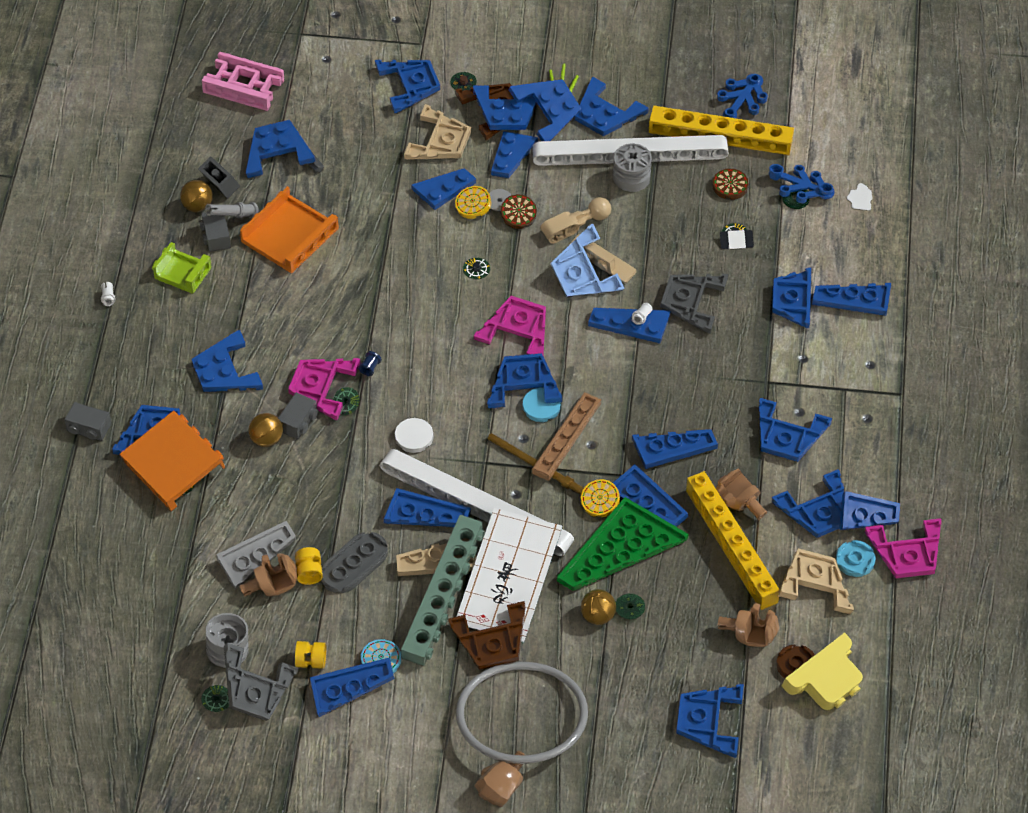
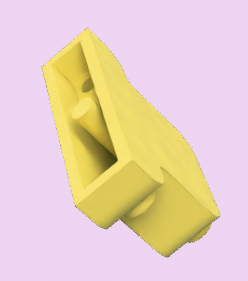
M843 633L786 677L782 687L791 695L806 691L824 710H831L833 707L839 708L846 701V697L849 695L853 697L860 691L859 684L863 679L862 673L848 659V656L852 653L850 650L852 646L851 639L846 633Z

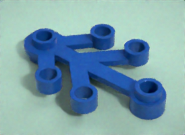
M750 74L744 80L735 81L731 78L726 80L725 87L727 90L746 87L732 92H727L726 90L718 91L717 99L721 102L737 98L731 108H727L723 112V117L737 119V111L745 100L749 107L748 112L751 115L759 113L760 107L754 102L751 92L752 90L755 91L758 103L764 104L767 102L768 95L761 88L763 85L762 76Z
M772 164L769 167L768 174L772 180L783 179L795 184L789 186L782 185L779 191L782 197H788L790 192L800 191L796 195V201L798 203H805L808 198L821 197L822 199H830L834 196L833 186L829 183H824L821 173L818 171H812L809 179L802 165H795L793 174L800 178L784 173L783 167L779 164ZM807 189L812 190V191H809V192H803V191H801V190H807Z

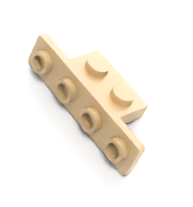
M593 242L583 247L591 263L612 276L618 273L621 282L624 284L628 283L636 274L634 267Z

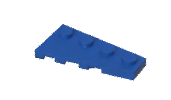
M593 308L588 326L661 343L671 311L652 310L646 317L645 323L637 325L632 321V314L638 309Z
M711 429L686 431V433L682 434L668 432V435H657L656 433H650L648 436L632 435V441L645 469L718 449V443Z

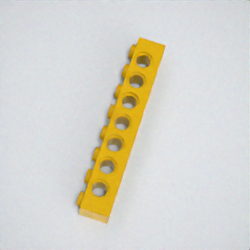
M653 106L649 121V133L670 137L723 135L727 138L728 146L790 155L794 135L793 127Z
M705 471L688 477L686 485L687 494L754 601L760 604V610L777 604L780 589Z

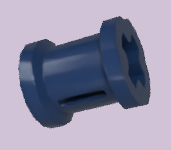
M368 351L365 355V360L358 367L362 374L372 376L375 367L381 363L382 359L377 353Z

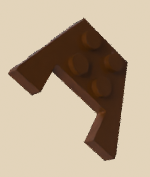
M510 83L489 85V99H514L509 92V88L512 85ZM470 87V90L463 91L462 88L455 89V95L462 105L477 100L476 95L473 93V87ZM487 122L479 125V131L485 140H489L501 131L490 130Z
M525 601L507 605L511 623L469 632L466 615L448 618L449 626L479 670L519 661L526 610Z

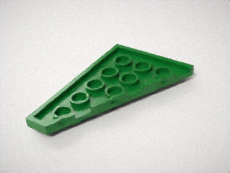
M624 497L557 576V582L575 591L687 541L689 534Z

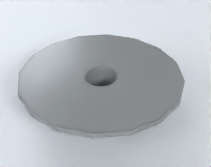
M504 189L492 190L489 193L492 203L490 208L495 211H501L502 203L511 196V193Z

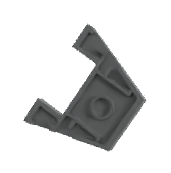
M694 274L670 275L661 301V308L671 311L670 313L710 334L715 316L699 313L697 310L704 289L707 287L724 291L729 274H721V276L706 274L705 277H694Z
M226 643L224 645L229 708L265 721L269 720L282 699L281 696L284 691L289 687L293 676L298 672V668L282 662L278 665L275 681L240 668L244 648Z

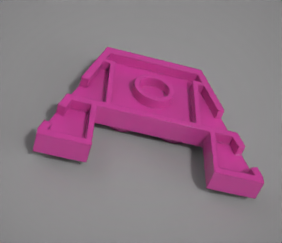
M510 296L496 311V314L484 323V327L474 334V340L490 345L496 330L499 329L531 339L532 341L526 355L542 353L544 357L546 307Z
M343 358L336 359V361H325V359L300 360L288 388V393L294 396L297 392L316 400L318 411L334 420H338L343 404L342 402L325 399L335 373L339 372L355 376L359 368L360 359L353 358L352 361H343Z
M941 518L924 520L923 528L926 538L887 542L883 525L865 527L866 536L895 578L935 574Z

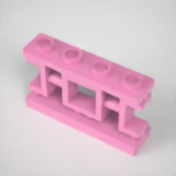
M219 52L218 59L215 60V67L219 71L216 75L207 73L202 79L203 93L268 111L270 101L273 100V92L268 90L271 85L280 87L283 84L284 71L277 67ZM232 69L234 71L233 73L227 72V70ZM240 75L251 78V81L248 85L237 82ZM223 78H226V79H228V81L225 82V81H222V79H223ZM260 78L266 79L265 82L259 80ZM255 87L261 88L260 91L254 90Z

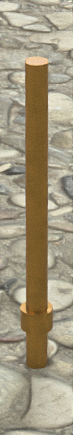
M493 433L489 434L487 438L489 441L533 467L538 461ZM555 471L552 478L559 481L561 486L566 489H572L580 495L582 494L584 487L574 482L573 478Z

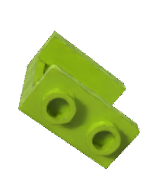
M171 242L168 247L163 249L160 258L153 263L154 279L194 294L211 270L210 256L203 254L198 259L176 250L175 243Z

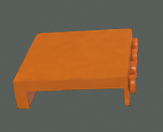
M287 186L271 202H268L259 213H256L251 221L242 226L240 230L241 242L292 274L339 229L338 217L331 214L327 218L291 196L290 187Z
M174 410L120 453L124 463L170 511L177 507L175 503L177 498L215 467L220 465L223 469L225 468L222 461L224 459L223 455L218 450L214 451L211 448V443L206 438L202 439L199 436V431L194 426L190 427L188 425L189 422L184 415H178Z

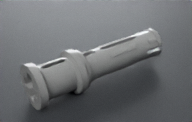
M237 202L235 205L207 204L205 210H210V212L205 213L207 216L221 215L253 219L254 215L258 213V206L255 202H250L249 204Z

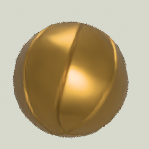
M193 180L183 186L180 200L187 210L201 212L205 210L207 204H211L212 191L205 182Z
M263 413L252 419L248 431L251 440L261 447H269L280 440L283 428L281 421L276 416L270 413Z
M600 589L592 590L584 596L581 602V612L588 622L602 625L613 618L616 612V602L607 591Z

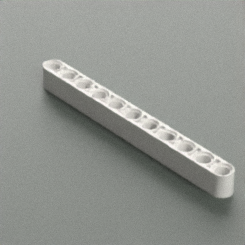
M723 135L536 142L532 147L533 161L539 166L613 163L615 151L620 146L630 143L646 147L651 153L652 162L724 159L729 154L727 138Z
M391 449L380 463V468L385 473L436 498L470 507L472 515L488 523L494 508L542 520L398 450ZM561 529L553 554L564 556L574 541V537L569 532Z

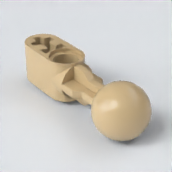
M594 198L589 203L588 209L574 213L563 212L543 222L540 229L550 243H557L574 235L580 226L586 224V221L593 218L601 221L608 218L611 213V204L605 198Z

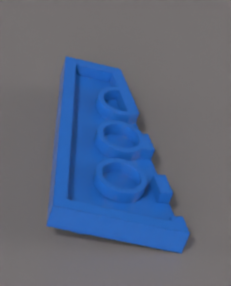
M868 283V286L849 284L848 287H840V285L815 286L812 305L886 316L891 283H885V285Z
M635 464L613 482L620 493V500L626 497L676 527L688 518V513Z
M396 488L384 517V523L455 527L459 515L469 517L471 508Z
M390 658L310 677L318 716L321 717L395 679Z

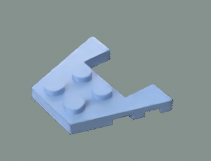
M594 224L589 225L550 263L566 297L625 289L618 273L599 281L583 248L600 239Z

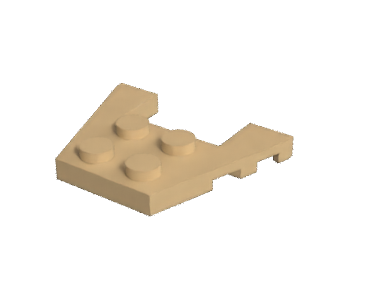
M425 104L420 120L435 123L436 126L427 146L408 143L404 159L461 158L471 134V127L454 118L449 119L444 116L443 112L439 110L436 112L431 109V106Z
M798 548L778 596L796 600L798 597V585L833 593L834 611L850 615L854 611L853 605L848 601V591L842 585L841 581L843 578L835 558Z

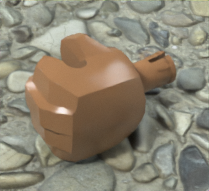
M739 468L730 471L718 480L716 490L727 507L737 511L748 508L758 520L767 514V511L756 500L761 493L760 490L747 480Z
M277 554L279 564L274 567L271 565L268 555H263L261 566L254 569L255 578L239 585L244 597L260 589L263 590L266 596H276L290 590L297 581L295 563L288 555Z
M755 603L749 611L739 610L737 618L720 616L718 619V629L735 631L736 639L745 645L766 647L776 637L779 631L777 616L771 610H768L765 620L760 619V604Z
M520 751L515 753V755H525ZM499 761L484 768L481 771V777L475 784V788L479 792L478 795L493 805L503 807L523 781V776L519 772L523 764Z

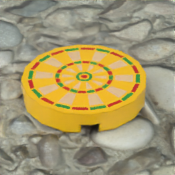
M471 186L463 189L455 200V207L458 213L467 219H475L477 216L485 215L492 204L490 194L481 186Z
M604 479L588 483L581 494V504L584 510L593 517L609 516L618 506L620 500V493L615 484Z

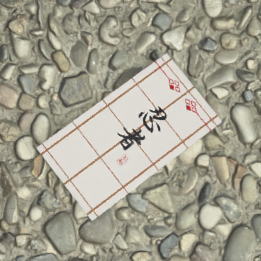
M498 508L493 509L457 616L466 615L469 629L478 631L511 623L507 605L525 601L526 610L521 643L525 642L563 528L562 525Z

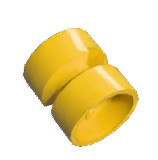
M313 547L299 549L294 555L298 582L304 585L320 582L323 578L320 551Z
M297 641L295 667L307 668L311 665L312 668L324 669L326 663V642H314L310 645L309 641Z

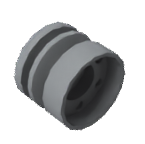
M635 143L625 144L615 151L613 180L618 188L628 192H637L647 187L651 179L652 157L650 151L646 147Z
M221 613L208 621L206 626V654L209 660L216 666L226 668L224 645L226 643L244 648L242 662L249 653L248 625L239 615Z

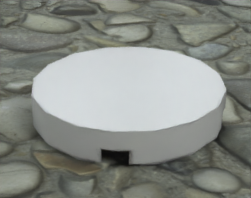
M406 419L396 427V444L406 452H422L432 444V427L423 419Z

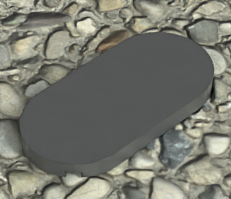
M364 532L354 536L322 565L323 578L321 582L323 586L334 593H346L353 590L386 560L388 555L386 540L374 532H370V534H365Z

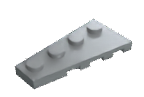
M285 521L216 554V558L236 590L239 585L255 574L254 569L261 566L263 555H268L271 561L277 554L294 542L296 536L288 522Z

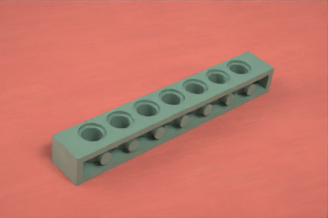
M459 515L401 648L402 659L422 666L425 665L426 660L431 659L434 651L432 646L434 642L438 643L441 635L439 630L447 622L448 609H452L456 600L454 595L456 591L459 592L461 590L463 574L467 575L469 571V560L475 557L477 552L476 544L478 541L481 542L484 536L481 521ZM464 538L470 539L467 542L462 541ZM456 555H461V556H463V557H462V558H455L454 556H456ZM452 571V572H455L456 574H454V575H449V574H447V573ZM446 588L448 591L442 592L440 589ZM439 605L441 608L434 609L433 606ZM432 622L433 625L427 626L425 623ZM420 639L426 640L425 643H419L417 641Z

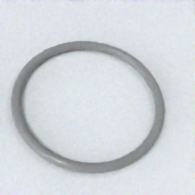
M511 662L497 665L481 672L465 686L456 706L457 724L465 740L480 753L492 759L513 764L542 762L562 754L580 738L588 719L586 698L575 681L553 667L534 662ZM512 670H533L559 679L572 690L579 703L580 718L574 732L559 746L539 754L510 755L486 747L471 734L464 718L467 698L477 685L493 675Z

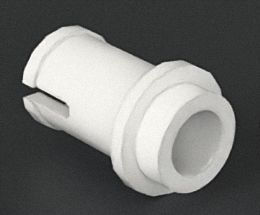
M106 282L107 288H105V283L101 285V302L105 306H111L116 298L113 294V284Z
M643 303L637 311L633 312L632 321L637 325L645 323L646 317L652 312L651 305Z

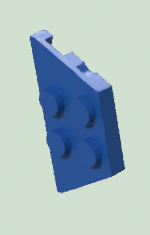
M805 268V272L796 274V272H793L787 276L774 278L772 312L805 328H809L811 268Z

